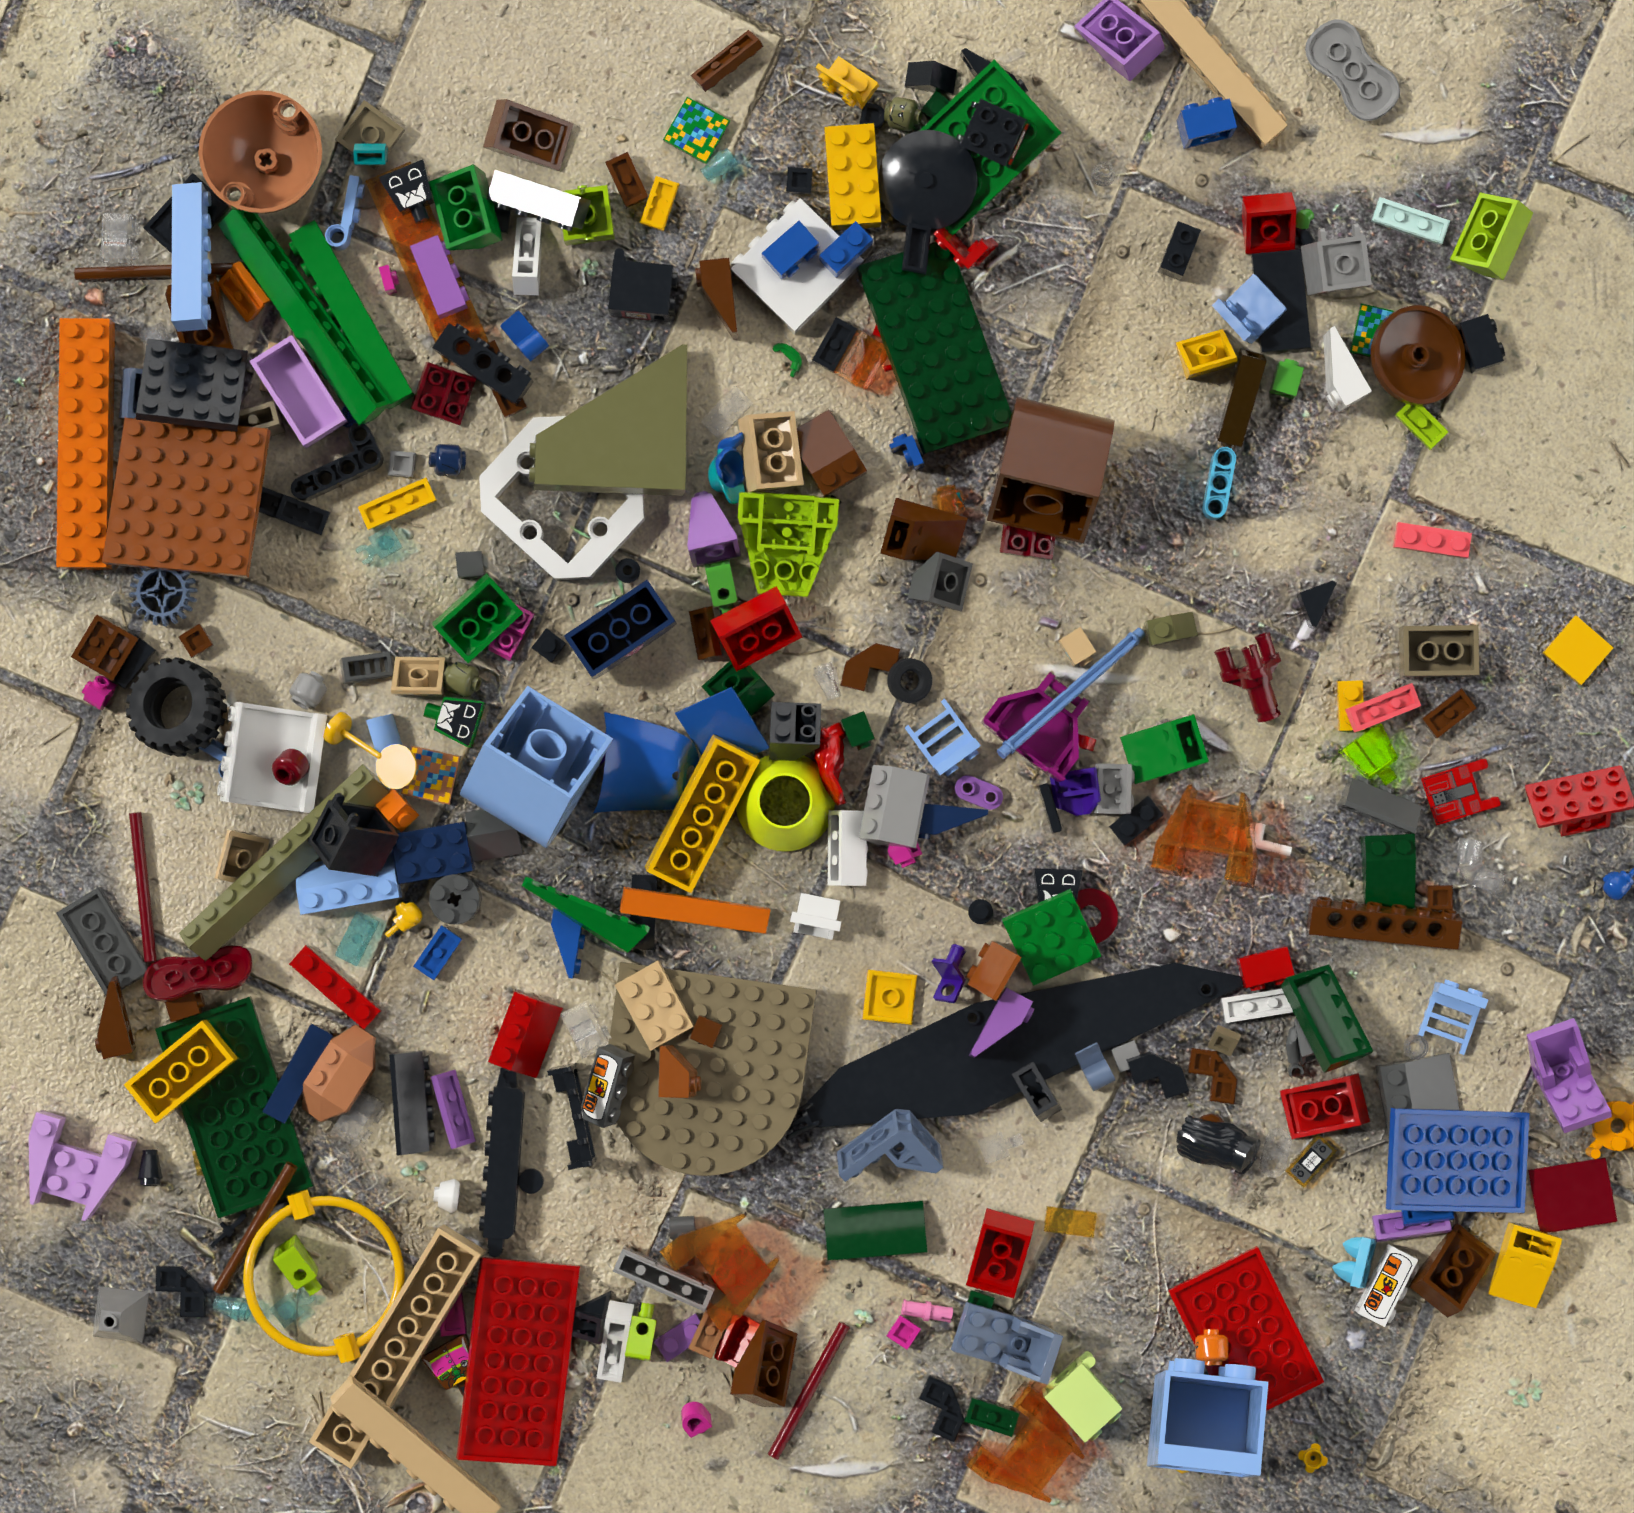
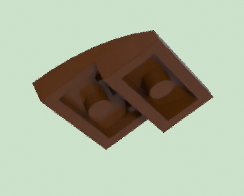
M96 614L71 657L114 681L139 638Z

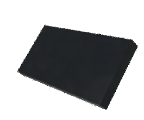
M1301 249L1251 254L1252 273L1257 275L1287 308L1259 337L1261 353L1310 349L1311 341Z

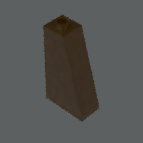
M1242 348L1239 351L1238 361L1235 366L1217 434V441L1221 442V446L1235 449L1236 446L1242 447L1267 362L1264 354Z

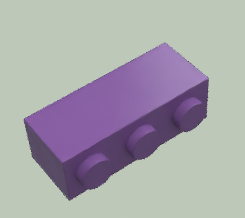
M436 235L410 246L439 318L442 319L467 309L465 301L470 299L465 287H459L456 278L460 277L456 264H450L447 255L451 254V252L446 249L445 242L441 241L439 236Z

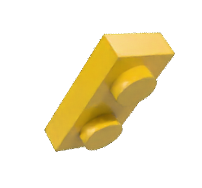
M1363 680L1337 681L1338 731H1353L1345 709L1364 702Z

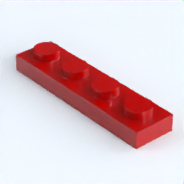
M305 945L289 963L361 1028L366 1029L381 1012V1009L309 946Z

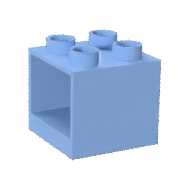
M1174 1358V1361H1169L1168 1370L1155 1375L1147 1466L1245 1478L1261 1476L1268 1382L1255 1380L1256 1367L1225 1364V1367H1219L1218 1376L1204 1375L1205 1361Z

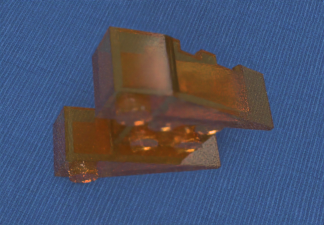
M1188 784L1178 807L1169 818L1168 825L1155 844L1151 868L1157 873L1181 877L1186 851L1227 857L1228 862L1224 879L1230 885L1254 888L1258 870V856L1250 799L1245 793L1241 792L1238 806L1196 799L1198 791L1193 785Z
M745 1211L681 1233L659 1251L674 1271L696 1256L722 1289L725 1295L706 1310V1313L720 1332L743 1315L780 1259L777 1254L766 1263L737 1225L738 1222L747 1216Z
M1024 1380L1009 1400L1012 1406L1029 1418L1000 1456L978 1440L963 1460L967 1467L987 1482L996 1483L1050 1503L1052 1499L1043 1488L1071 1452L1082 1460L1085 1456L1049 1402L1044 1398V1395Z

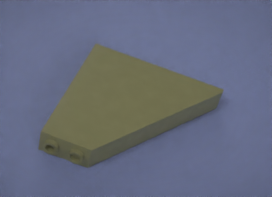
M682 344L538 433L534 443H530L529 458H534V467H529V482H534L533 490L683 496L686 490L687 345Z

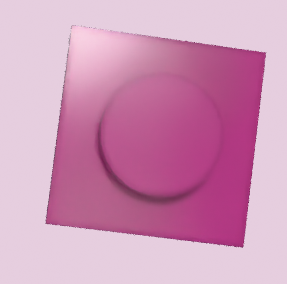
M389 265L379 267L387 295L397 293L396 285H400L396 270L392 271Z
M900 1314L886 1336L908 1350L921 1328Z

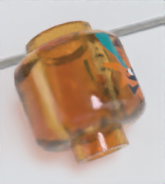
M955 484L937 487L936 492L931 496L932 505L935 509L956 515L963 514L966 510L963 491L956 488Z

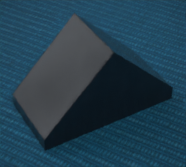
M936 61L908 62L904 88L929 92L938 91L942 94L953 95L957 70Z
M1332 580L1296 594L1309 628H1317L1337 582Z

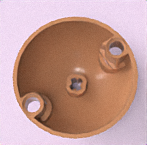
M249 91L226 100L208 118L199 140V163L209 187L231 209L258 214L275 213L299 202L313 187L322 163L321 137L311 115L295 100L273 91ZM286 108H295V113L293 116H283V112ZM270 157L272 164L270 166L266 164L265 166L262 161L265 158L268 160ZM233 191H240L241 197L239 200L233 202L229 200V196Z

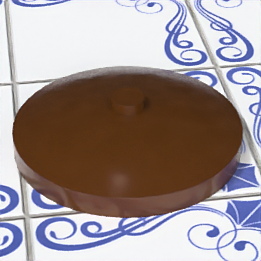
M1412 305L1392 312L1379 324L1372 339L1371 363L1377 380L1388 394L1406 404L1427 405L1445 398L1456 388L1465 367V348L1458 329L1446 315L1428 306Z

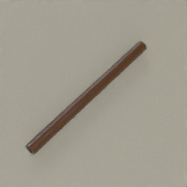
M236 262L211 263V274H208V276L215 274L216 276L224 275ZM241 262V263L244 265V267L247 269V271L250 273V270H249V268L246 266V264H245L244 262ZM172 265L82 267L74 269L75 280L172 277Z

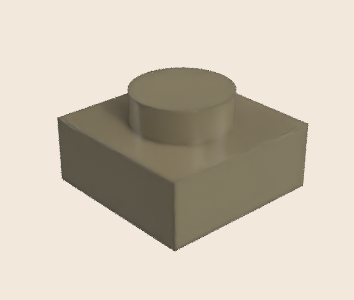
M1217 1025L1209 1040L1208 1048L1231 1057L1241 1034Z

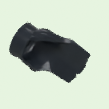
M1190 1115L1185 1118V1124L1181 1126L1182 1130H1179L1177 1133V1152L1180 1156L1199 1164L1215 1165L1224 1169L1233 1168L1239 1174H1245L1257 1159L1256 1156L1261 1144L1259 1139L1248 1136L1234 1124L1205 1121Z

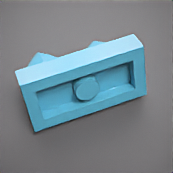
M1355 1237L1343 1243L1344 1249L1350 1256L1356 1259V1262H1340L1333 1265L1332 1269L1341 1279L1350 1283V1286L1366 1288L1377 1243L1376 1239Z

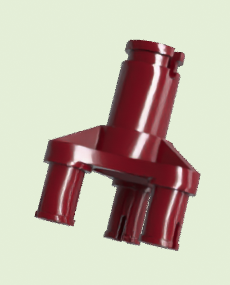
M1270 632L1255 636L1261 658L1257 644L1241 649L1247 666L1235 667L1230 647H1223L1214 652L1221 669L1219 674L1222 682L1247 689L1254 713L1258 716L1256 718L1257 722L1259 723L1270 721L1281 715L1280 710L1277 709L1278 703L1270 682L1273 679L1272 674L1278 663L1281 662L1279 652L1275 651Z

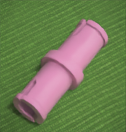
M903 1299L901 1315L923 1318V1321L931 1319L951 1323L953 1307L933 1305L930 1301L921 1303Z

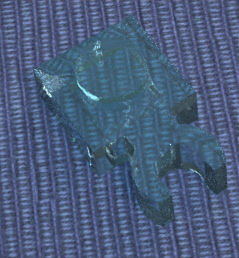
M389 525L368 537L372 543L371 545H361L355 551L357 553L362 551L368 552V558L362 561L364 565H367L373 561L375 555L378 554L382 560L402 549L403 546Z
M303 1286L298 1289L295 1298L289 1292L269 1308L284 1328L305 1312L301 1305H308L316 1299L315 1295L309 1299L304 1298L303 1291L305 1288Z

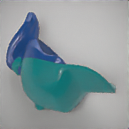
M743 432L719 442L717 455L710 463L708 469V480L711 488L717 492H723L730 504L739 503V492H745L743 485L745 479L743 475V459L736 449L743 442Z

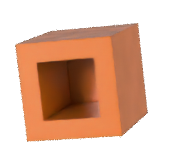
M390 789L389 793L376 804V807L386 819L401 833L419 816L410 803L395 789Z

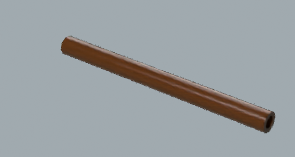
M286 1162L214 1285L213 1290L218 1294L223 1295L244 1261L253 1238L268 1220L298 1168L295 1164Z

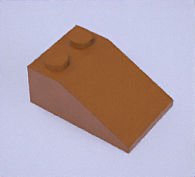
M991 941L990 944L985 943L978 954L981 960L977 966L972 964L965 977L969 979L968 985L997 1001L1022 957Z

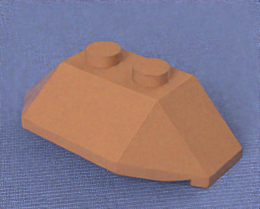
M354 1025L330 1040L303 1083L302 1109L320 1122L349 1112L375 1071L376 1038L359 1025Z

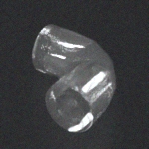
M1459 837L1457 866L1462 878L1476 890L1499 896L1504 884V872L1489 869L1483 864L1481 853L1484 842Z

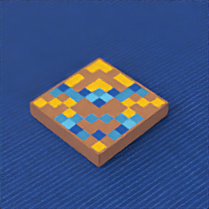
M411 746V751L417 760V772L413 781L408 786L402 788L401 794L450 805L461 756Z

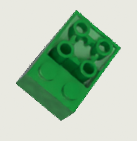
M1194 714L1120 737L1127 762L1132 764V770H1134V784L1209 762Z

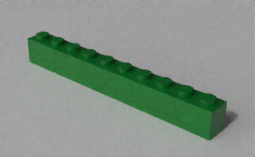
M232 209L218 224L225 238L230 241L240 259L244 261L252 276L258 281L267 297L280 312L281 317L292 329L295 337L304 346L309 357L316 363L323 377L328 380L338 398L347 407L352 418L359 425L375 420L391 404L389 399L257 213Z

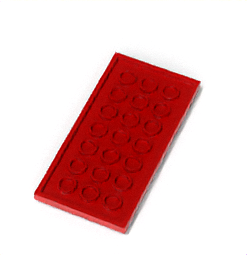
M480 1258L456 1456L458 1460L543 1466L557 1465L580 1271L579 1265Z

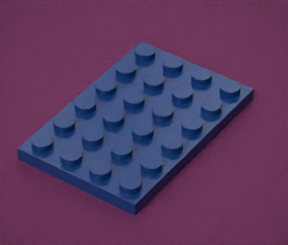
M1391 1108L1386 1209L1525 1213L1530 1113Z

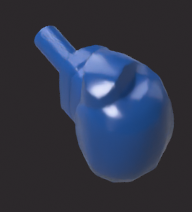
M1634 868L1628 873L1625 871L1620 873L1614 871L1603 877V890L1611 899L1620 900L1634 884L1632 879Z

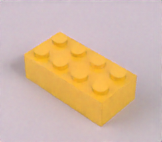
M874 123L824 127L831 229L834 231L847 230L855 221L862 228L881 227Z
M207 1019L202 1020L128 1080L124 1086L156 1124L165 1119L236 1061L238 1057Z

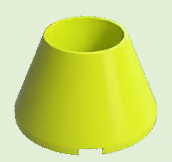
M769 755L760 759L736 806V812L743 829L755 842L771 850L787 852L805 848L822 836L828 828V813L834 810L835 802L826 791L820 778L818 765L813 760L805 756L795 761L769 760ZM781 777H790L801 782L807 789L810 797V806L804 818L796 824L789 826H780L769 821L764 816L760 804L762 792L767 784Z

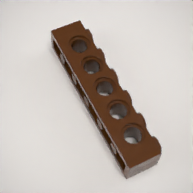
M1321 896L1317 897V899H1310L1306 927L1309 935L1458 950L1463 921L1456 911L1449 909L1436 912L1427 907L1407 909L1406 906L1400 904H1393L1392 907L1382 906L1378 902L1358 904L1357 901L1351 899H1343L1342 902L1332 901L1329 897ZM1332 913L1341 914L1338 920H1329V916ZM1359 915L1366 916L1362 923L1353 922L1355 917ZM1382 918L1391 919L1390 923L1386 926L1378 924ZM1409 920L1415 921V925L1412 928L1403 927L1405 922ZM1432 923L1440 924L1437 930H1428Z

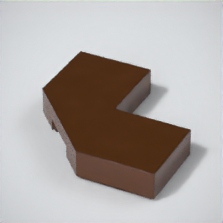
M875 643L850 658L845 663L840 686L864 692L870 668L889 672L898 660L900 649Z
M1191 1048L1188 1073L1212 1076L1209 1101L1235 1104L1238 1079L1224 1063L1223 1059L1216 1051Z

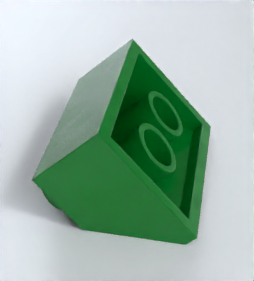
M472 164L429 181L447 250L481 249L503 240L493 201L486 199L489 185L485 172Z
M486 573L434 620L432 625L459 655L469 663L520 617L523 612Z

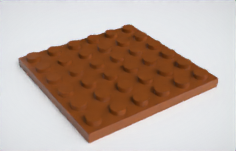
M136 417L125 418L102 562L108 565L249 578L271 431L268 428L238 426V431H228L136 420Z

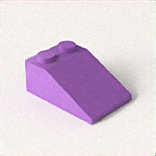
M1102 0L1074 26L1102 58L1129 82L1165 50L1160 32L1119 0Z
M1006 987L969 1056L974 1058L1021 1025L1022 1022L1027 1023L1034 1011V1008L1031 1007L1033 1001Z

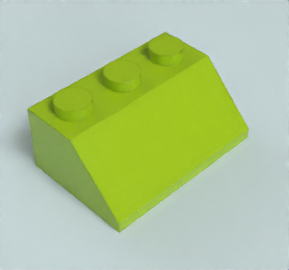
M1479 193L1450 260L1483 276L1504 280L1533 212L1519 200Z

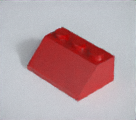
M514 991L488 1062L513 1072L537 1078L563 1008L525 993Z

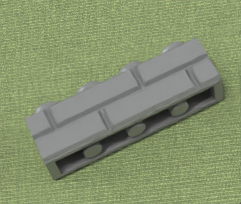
M626 1246L623 1247L613 1269V1272L704 1312L715 1290V1285L686 1272L681 1273L679 1269L640 1252L635 1253L633 1249Z

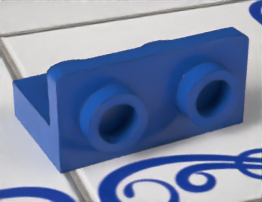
M904 433L892 439L893 443L889 444L892 454L906 448L903 451V455L908 467L914 466L915 471L925 467L913 435L907 437V434Z

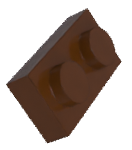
M628 152L605 162L626 209L648 199L646 190Z
M713 606L689 611L698 660L722 655L718 635L710 620L715 618Z
M1461 688L1422 717L1421 720L1433 736L1439 738L1474 711L1476 706Z

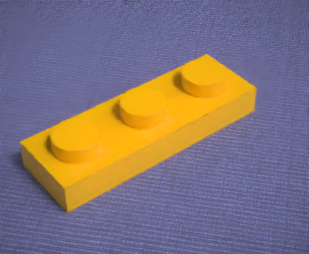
M425 477L363 504L358 509L367 530H371L437 500L428 479Z

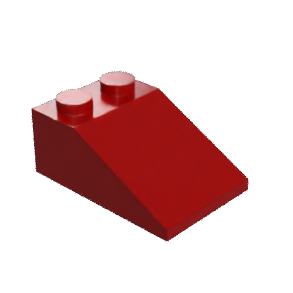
M1359 1073L1280 1090L1291 1139L1355 1127L1370 1122Z
M986 1208L966 1286L1014 1299L1035 1221Z

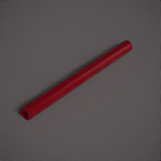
M129 813L144 962L157 961L142 813Z
M839 1321L767 1453L772 1458L777 1460L780 1458L850 1327L845 1323Z

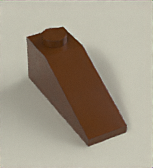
M118 976L112 977L109 982L97 1038H95L96 1050L98 1053H102L103 1059L133 1053L136 1048Z

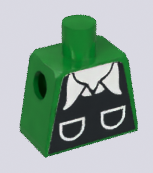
M444 697L441 706L428 702L423 717L436 720L434 730L466 747L472 748L486 703Z

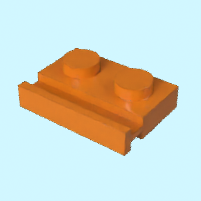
M241 261L234 263L232 268L218 282L221 290L246 322L253 320L265 307L264 305L270 301Z

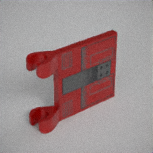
M1480 759L1421 778L1436 826L1501 805L1499 797H1492L1481 801L1472 773L1488 768L1486 759Z

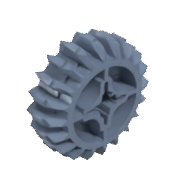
M140 568L144 573L143 576L134 574V578L138 579L139 582L138 584L130 583V587L136 588V592L129 593V596L138 599L131 603L132 607L141 606L136 612L137 615L140 616L146 612L144 621L149 622L153 617V625L158 626L162 619L163 626H168L170 618L173 624H178L177 615L182 619H186L187 616L183 610L193 611V608L188 606L189 601L196 603L197 599L190 597V593H197L198 590L197 588L189 587L196 582L194 578L186 580L191 572L181 573V571ZM166 573L174 574L179 579L182 587H171L166 578ZM158 574L156 585L145 590L148 581ZM163 587L164 589L172 591L168 594H165L163 600L162 596L153 594L161 592L163 590ZM182 595L179 604L169 611L168 608H170L171 600ZM145 598H156L158 606L161 608V613L154 612L146 603Z

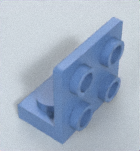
M1255 274L1243 283L1226 301L1218 299L1212 305L1245 342L1250 344L1255 342L1287 310L1283 303Z

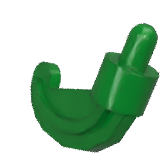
M775 344L773 351H781L792 362L790 377L793 378L796 372L799 373L802 366L800 354L787 344Z

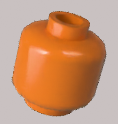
M1204 1330V1335H1198L1195 1338L1196 1359L1205 1361V1366L1222 1365V1361L1228 1359L1227 1337L1219 1335V1330Z

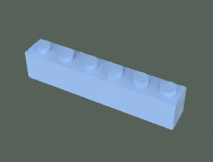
M202 182L172 185L171 322L178 332L207 329V320L211 319V309L207 305V297L211 296V286L208 282V274H211V263L208 259V251H211V240L208 236V229H211V217L208 214V206H211V194L209 191H206Z

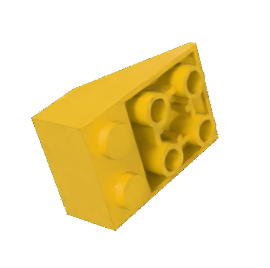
M1508 1222L1488 1294L1537 1308L1555 1266L1562 1239L1555 1235Z

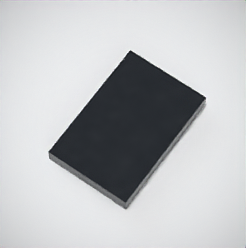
M192 173L183 184L202 182L206 191L210 192L211 206H208V214L211 217L212 228L230 207ZM172 196L143 227L170 253H172Z

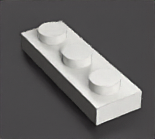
M1282 988L1221 998L1225 1023L1293 1012Z

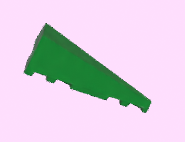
M525 877L523 881V888L616 951L628 953L650 929L649 926L632 922L627 917L619 916L576 896L566 895L557 891L556 888L546 886L532 878Z

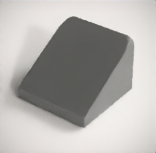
M482 551L455 552L458 578L484 576Z

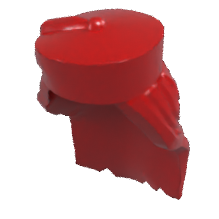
M841 722L828 727H821L820 748L816 749L814 753L821 781L838 806L847 803L839 784V775L844 767L843 739L846 736Z

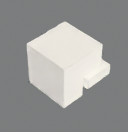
M801 893L798 911L792 912L790 922L795 923L793 932L833 940L834 931L840 932L841 921H837L840 900Z

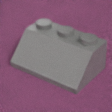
M873 765L859 838L876 845L916 848L930 775L892 766Z

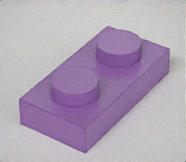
M694 1313L654 1340V1343L667 1362L688 1349L700 1322L697 1313Z

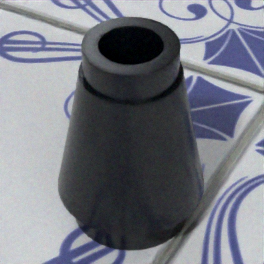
M142 1150L138 1174L140 1186H159L160 1179H163L158 1150Z

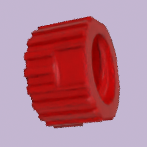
M1078 734L1079 748L1093 752L1096 739Z

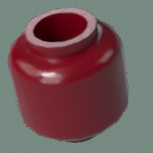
M296 749L283 751L272 764V772L276 780L288 786L297 784L309 770L308 759L301 751Z

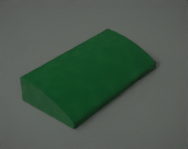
M1330 964L1287 977L1284 980L1281 988L1324 1073L1343 1067L1373 1052Z
M923 1200L824 1208L828 1260L928 1252Z

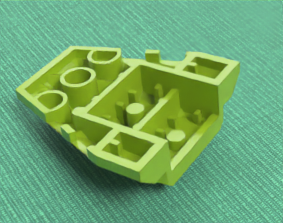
M739 492L738 520L742 529L758 594H762L777 586L781 595L808 597L824 554L838 524L839 499L802 494Z

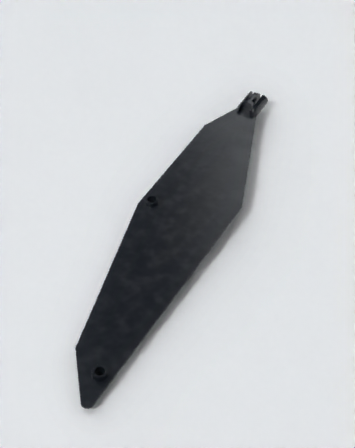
M1171 963L1022 993L1020 995L1033 1001L1031 1007L1034 1008V1011L1027 1023L1022 1022L1021 1025L973 1058L969 1054L999 998L997 1001L992 999L974 1003L840 1067L805 1105L799 1107L797 1114L802 1112L803 1117L793 1121L790 1128L805 1121L808 1126L798 1129L785 1137L788 1141L816 1127L876 1123L895 1109L910 1110L917 1119L975 1114L1021 1092L1012 1074L1028 1064L1034 1062L1044 1080L1078 1065L1076 1052L1094 1043H1098L1103 1053L1241 987L1243 980L1237 975L1180 963ZM1203 985L1209 986L1210 992L1208 994L1202 993L1201 988ZM974 1013L977 1016L976 1022H969L967 1019L968 1014Z

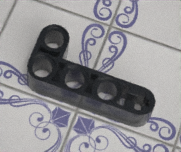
M355 423L348 431L349 440L355 450L354 452L293 480L291 484L292 494L301 501H310L380 468L384 457L373 432L367 425ZM360 429L366 430L367 437L365 440L356 441L355 433ZM369 452L377 453V460L373 464L365 462V456ZM353 462L355 465L354 471L348 475L344 474L342 470L344 464ZM327 472L331 473L332 481L327 485H322L320 482L321 475ZM312 478L314 479L315 484L319 487V489L317 490L314 486L307 488V493L305 495L301 492H298L299 490H301V484H304L306 486L314 484L311 481Z

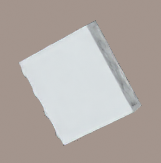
M801 198L796 203L792 200L784 208L783 212L785 214L779 220L773 219L767 225V232L762 237L757 236L748 245L750 250L745 255L740 253L731 262L733 266L731 273L736 275L788 326V329L794 335L857 272L856 268L864 264V260L859 256L836 278L820 262L819 255L839 235ZM797 221H800L819 242L818 253L808 262L804 259L798 265L800 269L790 278L785 276L781 279L762 258L761 253Z
M234 702L228 712V721H231L230 731L226 732L224 739L227 753L226 756L222 757L221 771H224L223 781H219L217 789L220 801L310 813L315 805L327 715ZM287 749L301 751L309 762L307 774L297 784L292 786L284 785L277 781L272 772L273 762Z

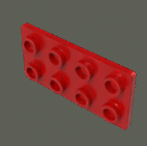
M1620 765L1525 785V792L1538 828L1559 824L1558 829L1561 837L1610 827L1612 813L1634 809V798L1623 767Z

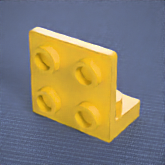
M839 56L829 70L819 63L815 67L819 74L818 78L823 83L822 87L831 94L837 92L843 96L841 99L850 107L856 105L863 109L879 87L877 81Z

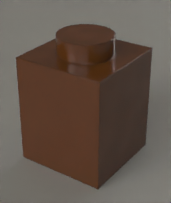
M196 991L179 999L165 1002L170 1021L175 1022L204 1012L202 1007H205V1001L202 993Z

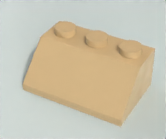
M795 411L751 414L738 419L739 431L744 434L741 447L747 492H766L803 486Z

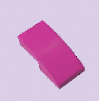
M518 605L517 607L523 614L495 638L488 648L489 651L508 661H511L535 615Z

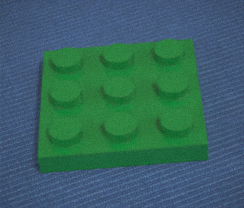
M1071 889L1002 919L1018 955L1022 957L1020 960L1033 986L1101 957V952Z

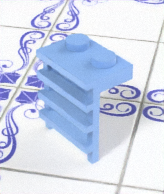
M943 699L941 703L946 709L944 712L915 733L909 725L905 727V730L935 769L936 773L939 776L943 773L949 776L959 768L957 763L965 758L968 762L978 755L979 752L976 749L981 745L976 738L972 737L948 702ZM950 714L955 722L923 745L918 736ZM959 726L964 734L937 754L931 756L926 749Z
M1446 979L1444 984L1435 982L1427 1009L1424 1012L1422 1024L1419 1027L1417 1039L1422 1040L1425 1031L1461 1043L1459 1054L1465 1055L1481 1008H1486L1488 999L1482 997L1483 992L1469 988L1468 992L1458 989L1460 984ZM1437 1003L1471 1015L1469 1025L1433 1013L1434 1004ZM1432 1017L1466 1029L1464 1039L1428 1027L1429 1018Z

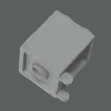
M1358 223L1352 224L1353 237L1326 240L1325 229L1321 228L1318 229V242L1301 246L1307 296L1372 285L1365 235H1360Z

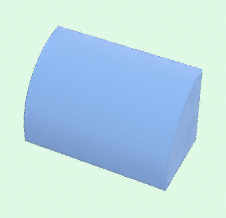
M393 714L366 720L375 750L381 753L384 748L390 745H402Z

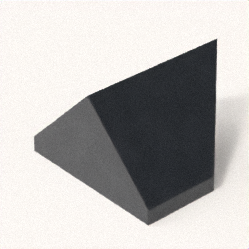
M611 1291L575 1308L573 1337L596 1344L602 1343Z

